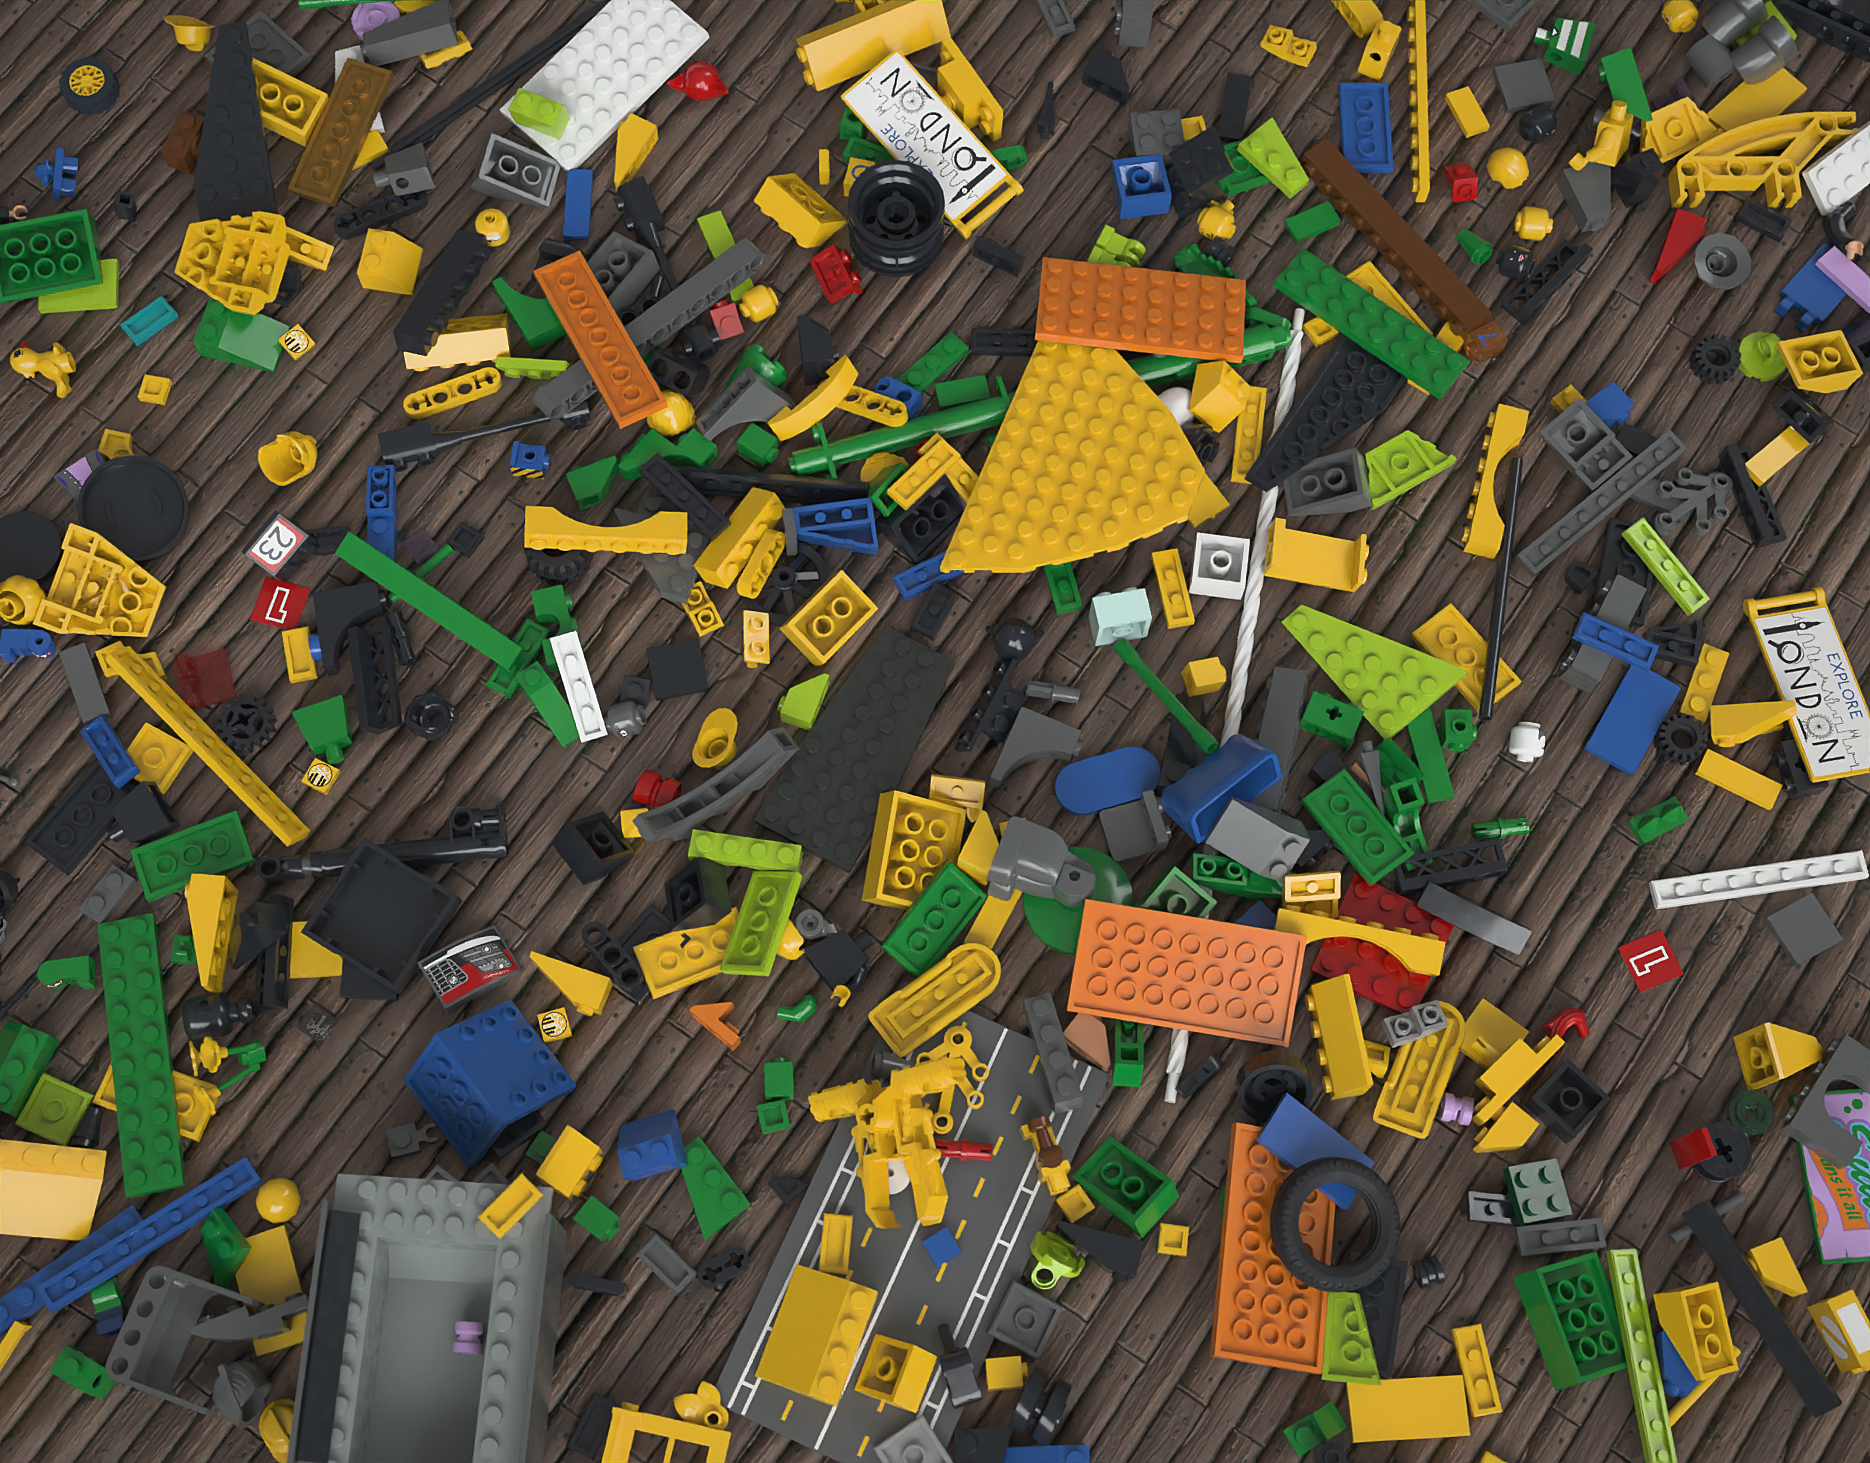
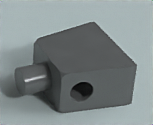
M423 143L386 156L384 158L386 170L373 174L377 188L391 185L397 196L435 188L431 164Z

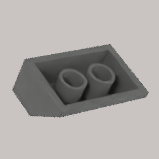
M615 231L612 232L587 262L616 314L624 308H629L660 270L652 250Z

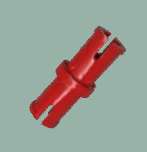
M936 1138V1147L947 1148L939 1149L941 1157L960 1158V1161L965 1162L966 1159L992 1162L993 1153H983L981 1151L992 1152L993 1143L968 1142V1139L952 1141Z

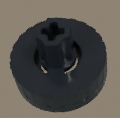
M1267 1051L1252 1056L1240 1067L1236 1076L1239 1103L1246 1114L1258 1121L1266 1122L1283 1094L1288 1093L1304 1107L1309 1105L1312 1098V1085L1307 1066L1296 1055L1289 1052Z

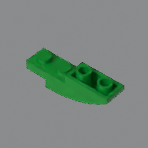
M1192 854L1193 882L1221 893L1261 901L1265 897L1282 899V882L1259 875L1232 858ZM1290 870L1288 875L1296 874V871Z

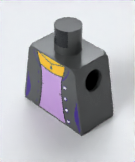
M96 448L54 475V478L62 489L78 503L79 493L85 480L98 466L106 461Z

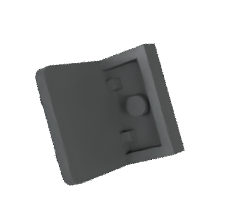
M1153 790L1142 792L1139 801L1100 812L1099 819L1114 861L1121 862L1166 850L1169 838H1171V831L1168 823H1163L1160 814L1163 813L1161 800L1159 797L1155 798Z

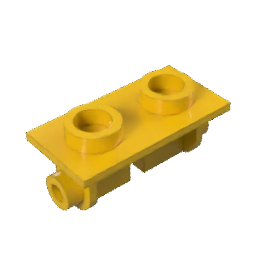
M743 610L744 662L747 663L748 668H756L758 663H770L769 613Z

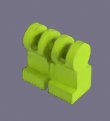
M1105 225L1087 262L1137 268L1140 263L1139 259L1143 257L1146 251L1145 247L1134 239H1127L1115 233L1114 228Z

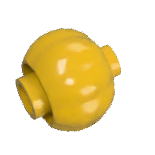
M21 575L7 578L0 583L1 617L7 622L20 626L32 623L42 599L46 598L44 591L31 578Z

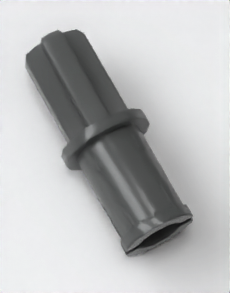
M1028 681L1026 695L1049 699L1051 703H1054L1055 700L1078 705L1080 688L1057 685V682L1049 684Z

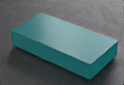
M161 295L120 324V326L134 344L139 346L179 316Z

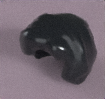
M431 691L417 695L411 700V703L406 707L404 720L407 727L415 735L433 741L451 732V727L458 721L459 712L457 707L444 700L441 694Z

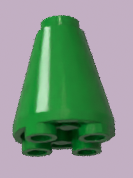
M755 342L753 345L749 344L745 349L723 392L747 366L777 387L787 380L786 376L788 374L785 368L775 359L770 362L768 360L769 356L766 354L767 352Z

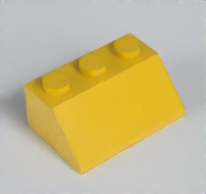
M795 173L768 176L754 200L761 207L760 210L765 215L776 220L778 226L796 238V242L804 248L821 246L847 222V219Z

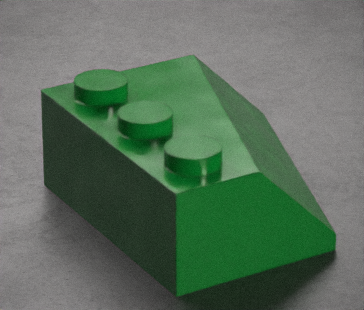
M1631 47L1601 58V65H1598V73L1601 82H1607L1613 101L1620 100L1626 102V112L1647 122L1652 121V115Z

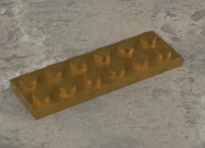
M347 58L287 188L291 194L334 208L336 207L395 77L392 71Z

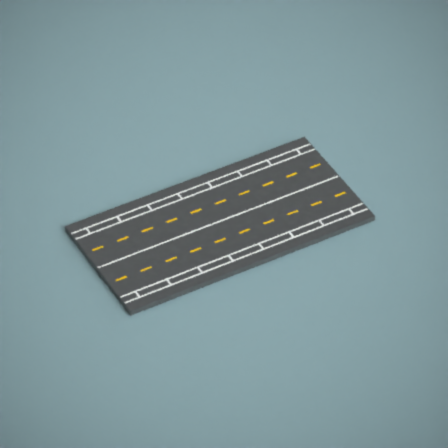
M905 982L902 988L907 986L909 983ZM969 1010L917 1047L908 1056L901 1057L907 1061L914 1062L915 1067L918 1055L922 1052L929 1053L944 1043L945 1033L951 1027L962 1026L971 1033L972 1044L970 1048L980 1063L987 1065L989 1075L985 1081L978 1082L972 1077V1069L965 1060L964 1069L966 1070V1077L975 1091L983 1094V1105L979 1109H971L967 1105V1098L956 1084L949 1113L953 1118V1128L950 1133L944 1136L934 1133L933 1138L935 1146L936 1138L952 1141L968 1139V1142L993 1143L992 1152L981 1151L983 1153H993L992 1162L966 1159L965 1162L960 1161V1158L940 1157L938 1161L948 1193L941 1223L923 1226L920 1221H917L913 1187L911 1181H909L906 1188L901 1192L889 1194L890 1210L893 1211L896 1221L902 1228H876L865 1212V1193L862 1180L856 1175V1170L859 1167V1158L855 1148V1137L851 1134L852 1128L858 1125L856 1115L841 1118L715 1385L720 1392L721 1405L839 1463H882L873 1448L921 1415L925 1417L940 1443L946 1449L964 1406L954 1409L946 1385L948 1381H945L938 1355L944 1354L945 1351L938 1327L944 1323L949 1324L956 1346L959 1348L967 1347L974 1375L977 1379L994 1340V1337L988 1335L986 1331L1010 1281L1015 1280L1019 1283L1032 1253L1030 1243L1036 1233L1042 1230L1057 1194L1050 1195L1046 1182L1039 1183L1037 1177L1039 1171L1035 1164L1037 1157L1031 1138L1023 1141L1020 1128L1026 1125L1029 1120L1048 1115L1057 1145L1063 1150L1062 1162L1068 1160L1069 1164H1071L1109 1077V1073L1071 1057L1083 1095L1082 1107L1054 1115L1046 1089L1041 1060L1034 1040ZM881 1034L860 1079L864 1078L867 1084H872V1081L878 1079L877 1076L871 1075L874 1053L884 1051L897 1056ZM954 1036L953 1042L961 1044L963 1042L962 1036ZM923 1057L920 1059L919 1062L921 1063L924 1061H928L930 1059L927 1057ZM977 1068L975 1074L978 1077H983L986 1071L983 1068ZM891 1078L878 1079L881 1088L891 1085ZM942 1092L927 1093L925 1097L921 1098L922 1108L930 1109L933 1115L937 1113ZM976 1095L970 1098V1102L974 1105L981 1102L980 1098ZM941 1117L937 1119L936 1123L938 1126L944 1127L947 1125V1120ZM865 1138L864 1155L871 1154L867 1138ZM936 1147L938 1149H947L944 1147ZM824 1213L853 1215L848 1275H830L878 1291L876 1303L838 1407L755 1377L796 1265L819 1271ZM947 1227L962 1252L936 1268L922 1242ZM875 1334L913 1344L937 1356L917 1413L895 1407L854 1390Z

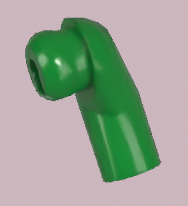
M805 995L795 1007L779 1005L777 1019L804 1022L815 1013L817 1009L816 998L812 995Z

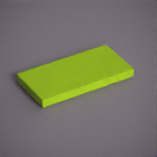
M753 871L719 969L724 974L770 975L803 877L798 871Z

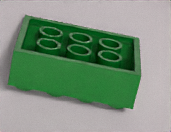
M87 209L0 225V304L103 284L100 244L95 218Z
M1597 1252L1537 1268L1513 1277L1555 1391L1628 1368L1615 1299Z

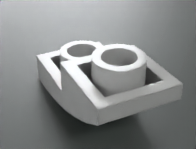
M1437 1000L1413 1006L1409 1012L1384 1018L1381 1023L1392 1048L1421 1039L1448 1026V1022Z

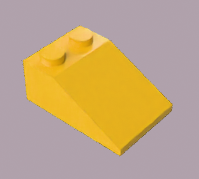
M1842 330L1780 341L1776 344L1798 389L1821 393L1845 390L1863 374Z
M1718 1282L1692 1284L1653 1294L1660 1325L1696 1381L1706 1380L1739 1370Z

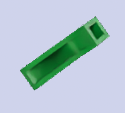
M694 428L688 434L684 433L679 438L677 446L654 429H651L647 435L643 434L637 440L636 447L630 453L627 452L621 457L618 465L620 476L626 481L643 477L639 473V469L657 453L670 465L709 468L719 457L717 445L705 438Z

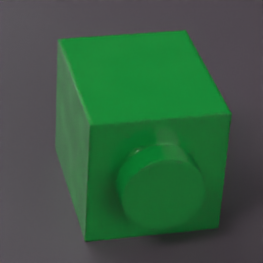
M754 423L750 424L737 441L738 453L762 469L768 463H773L779 454L778 439Z
M787 1058L770 1059V1063H764L766 1102L783 1099L784 1101H795L793 1062H787Z
M592 1195L573 1218L576 1223L602 1243L606 1239L612 1240L621 1228L618 1225L621 1221L619 1216Z

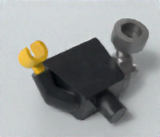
M813 909L804 910L798 915L796 920L798 932L806 939L814 938L820 941L805 949L804 956L832 991L830 998L839 996L842 999L839 1006L843 1007L848 998H851L863 987L868 973V960L862 952L872 946L874 942L865 931L852 940L838 924L830 919L823 920V916L818 911Z

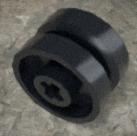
M1035 1366L1007 1426L1021 1433L1027 1428L1032 1417L1036 1421L1031 1430V1438L1045 1445L1053 1428L1056 1429L1067 1406L1065 1402L1073 1385L1059 1378L1054 1381L1049 1393H1046L1044 1390L1049 1381V1373Z

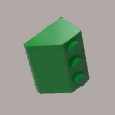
M6 1021L0 1033L1 1113L18 1119L59 1043L58 1040L49 1034L23 1024Z

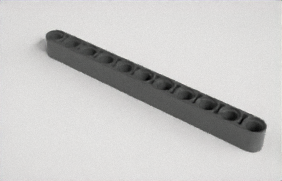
M749 239L741 240L626 325L624 328L641 358L760 270L767 260L766 254ZM580 359L535 394L533 403L551 421H556L598 391Z

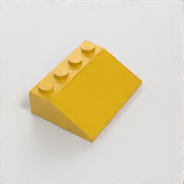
M896 790L880 794L862 901L908 910L946 860L951 861L957 867L967 810Z
M0 1139V1234L82 1241L87 1238L103 1181L106 1151Z
M797 1264L755 1377L838 1407L876 1303L878 1291Z

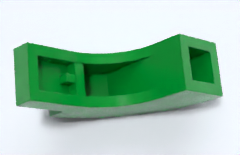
M1415 777L1387 787L1383 796L1385 818L1413 850V855L1428 853L1429 849L1419 821V808L1425 802ZM1430 859L1427 865L1433 863V860ZM1412 864L1403 865L1405 872L1417 869Z

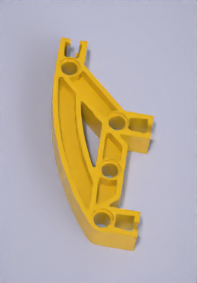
M1806 112L1775 116L1742 125L1710 139L1682 157L1670 171L1668 183L1672 208L1683 206L1682 203L1688 196L1685 189L1688 190L1690 197L1689 208H1696L1705 197V191H1756L1762 183L1765 184L1767 206L1769 208L1778 207L1779 202L1784 198V194L1786 198L1785 208H1792L1802 197L1799 172L1823 146H1837L1858 130V128L1846 130L1852 123L1856 122V113ZM1786 149L1779 157L1753 156L1768 151Z

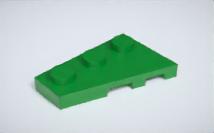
M698 1137L684 1148L687 1165L682 1166L681 1170L704 1240L706 1241L749 1208L751 1204L702 1139Z

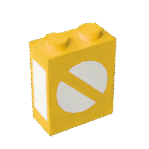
M1853 1289L1833 1295L1807 1307L1840 1372L1851 1370L1853 1374H1857L1862 1371H1869L1870 1322Z

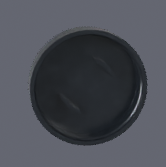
M133 455L122 456L101 464L87 477L78 497L77 510L81 527L99 533L137 564L152 562L170 553L180 543L188 528L190 505L182 483L168 467L151 458Z

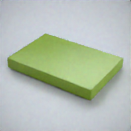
M101 260L103 284L39 296L38 310L42 314L118 308V260Z

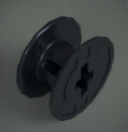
M1717 1122L1709 1124L1707 1129L1715 1150L1721 1149L1723 1155H1716L1709 1160L1691 1166V1168L1698 1176L1708 1182L1722 1183L1730 1181L1746 1171L1751 1162L1752 1148L1749 1139L1741 1129L1730 1123Z

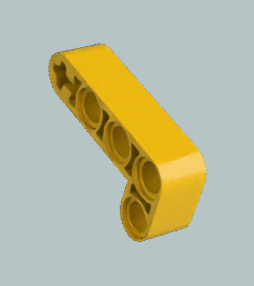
M1331 0L1355 34L1360 38L1372 33L1379 19L1384 20L1380 10L1372 0Z

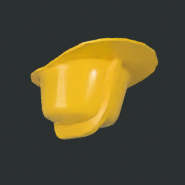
M168 15L164 17L165 22L173 25L177 42L185 45L187 49L192 51H202L204 45L210 41L211 28H215V25H209L199 19L188 16Z
M719 708L711 712L705 719L692 752L693 761L696 765L722 770L724 766L734 759L737 752L734 738L738 722L732 710Z
M279 1399L272 1402L264 1409L260 1417L259 1429L261 1436L273 1457L279 1463H287L295 1401L291 1399Z

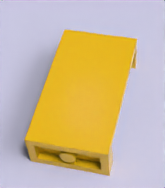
M1275 518L1269 525L1264 576L1355 592L1362 584H1365L1367 569H1364L1369 554L1366 534H1361L1356 541H1349L1286 529V519Z

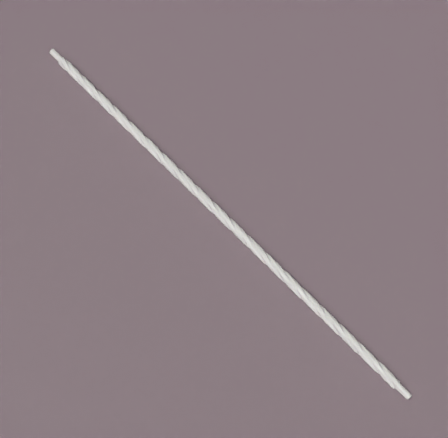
M1300 308L1295 309L1292 330H1290L1292 344L1286 347L1271 438L1288 415L1293 403L1296 385L1295 374L1299 366L1301 339L1304 334L1302 326L1305 311ZM1278 485L1267 493L1262 490L1256 537L1253 544L1250 573L1244 598V610L1240 622L1220 747L1231 736L1238 735L1241 706L1245 697L1248 677L1247 668L1251 660L1254 641L1253 630L1257 623L1260 605L1259 593L1264 580L1267 532L1275 512ZM1205 844L1202 854L1218 856L1219 851ZM1198 884L1200 888L1212 897V889ZM1209 913L1204 917L1205 919H1208ZM1173 1028L1171 1050L1166 1068L1168 1080L1164 1098L1165 1102L1175 1103L1177 1091L1175 1088L1179 1083V1076H1181L1188 1045L1187 1030Z

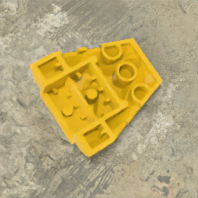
M257 211L252 212V216L244 218L236 215L231 216V220L222 222L214 219L189 224L174 273L203 290L207 295L218 300L230 310L255 315L264 308L265 303L276 299L290 254V245L284 242L287 234L285 218L282 215Z
M70 523L61 547L65 551L48 597L42 599L33 624L60 634L78 633L86 635L103 634L148 637L166 586L99 533Z

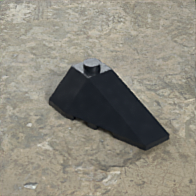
M1176 694V698L1201 726L1207 729L1203 699ZM1173 714L1155 794L1162 796V792L1167 786L1175 784L1189 769L1198 766L1207 756Z

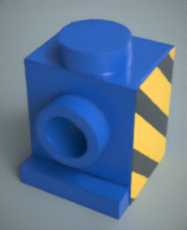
M514 441L510 459V468L513 476L544 479L545 471L549 470L551 466V454L547 453L546 447L519 444V441Z

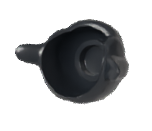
M1007 618L998 623L995 628L991 626L985 628L986 632L990 635V640L997 655L1003 660L1014 658L1017 662L1027 658L1036 646L1037 639L1043 635L1042 631H1033L1032 626L1020 618Z

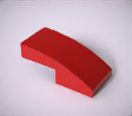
M1707 1127L1670 1142L1679 1170L1689 1168L1717 1155Z

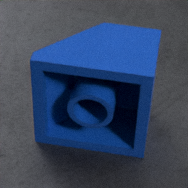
M1162 154L1112 160L1114 197L1119 219L1169 213L1172 194Z
M674 1109L620 1125L617 1152L623 1178L636 1181L687 1165Z

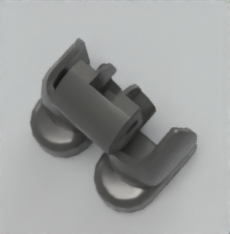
M1722 0L1704 18L1701 27L1709 35L1693 45L1687 52L1685 59L1709 89L1732 72L1737 71L1743 77L1745 84H1758L1770 78L1798 57L1799 52L1796 43L1779 19L1773 15L1766 20L1769 14L1762 0ZM1760 25L1758 32L1734 51L1730 52L1727 47L1735 39L1742 38Z
M1013 816L1008 822L987 876L990 885L987 894L1002 901H1008L1016 889L1033 896L1056 899L1068 907H1079L1084 905L1085 899H1091L1093 896L1096 875L1090 864L1068 852L1067 845L1056 832L1020 817Z

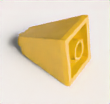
M1764 1023L1733 1037L1748 1091H1753L1784 1079L1822 1059L1823 1055L1822 1046L1817 1042L1816 1037L1772 1023Z

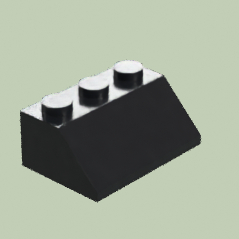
M944 474L906 511L898 504L889 516L885 517L881 514L875 520V523L890 543L914 564H919L959 524L966 504L946 474Z

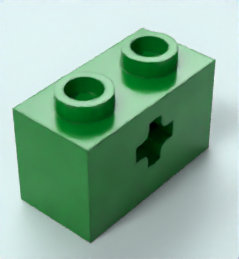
M1314 691L1303 714L1299 728L1348 748L1354 738L1364 711L1359 710L1358 706L1353 703H1342L1335 700L1332 695L1326 692L1318 693ZM1330 714L1335 716L1334 720L1329 719Z

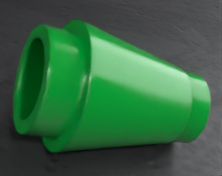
M1467 228L1460 231L1456 237V240L1473 263L1483 264L1493 253L1489 242Z

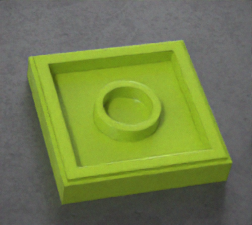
M43 1073L15 1125L56 1144L69 1147L72 1142L71 1135L85 1114L86 1108L91 1107L95 1096Z

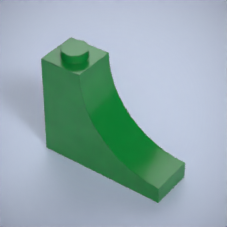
M501 277L492 281L495 294L531 352L566 335L547 299H537L522 295L509 287Z

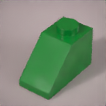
M902 462L883 468L869 484V498L885 517L889 516L898 505L887 494V490L908 471Z

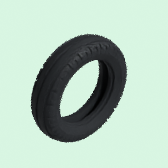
M1323 1157L1309 1161L1295 1169L1284 1180L1275 1195L1270 1214V1232L1274 1248L1288 1271L1298 1280L1312 1288L1326 1292H1348L1368 1285L1385 1271L1392 1261L1399 1244L1401 1222L1394 1195L1385 1181L1375 1171L1358 1161L1344 1157ZM1332 1182L1341 1183L1352 1188L1363 1198L1369 1209L1372 1223L1370 1239L1364 1251L1353 1261L1341 1266H1330L1314 1258L1304 1246L1299 1232V1214L1304 1201L1316 1188Z

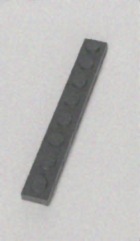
M1668 430L1519 553L1515 559L1534 577L1688 448L1671 430Z

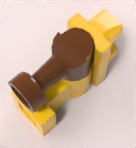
M1044 1115L1029 1120L1026 1125L1021 1126L1020 1133L1023 1141L1031 1138L1037 1155L1035 1164L1039 1171L1037 1174L1039 1183H1047L1051 1196L1067 1191V1188L1070 1187L1067 1173L1071 1167L1068 1160L1062 1162L1063 1150L1057 1145L1049 1116Z

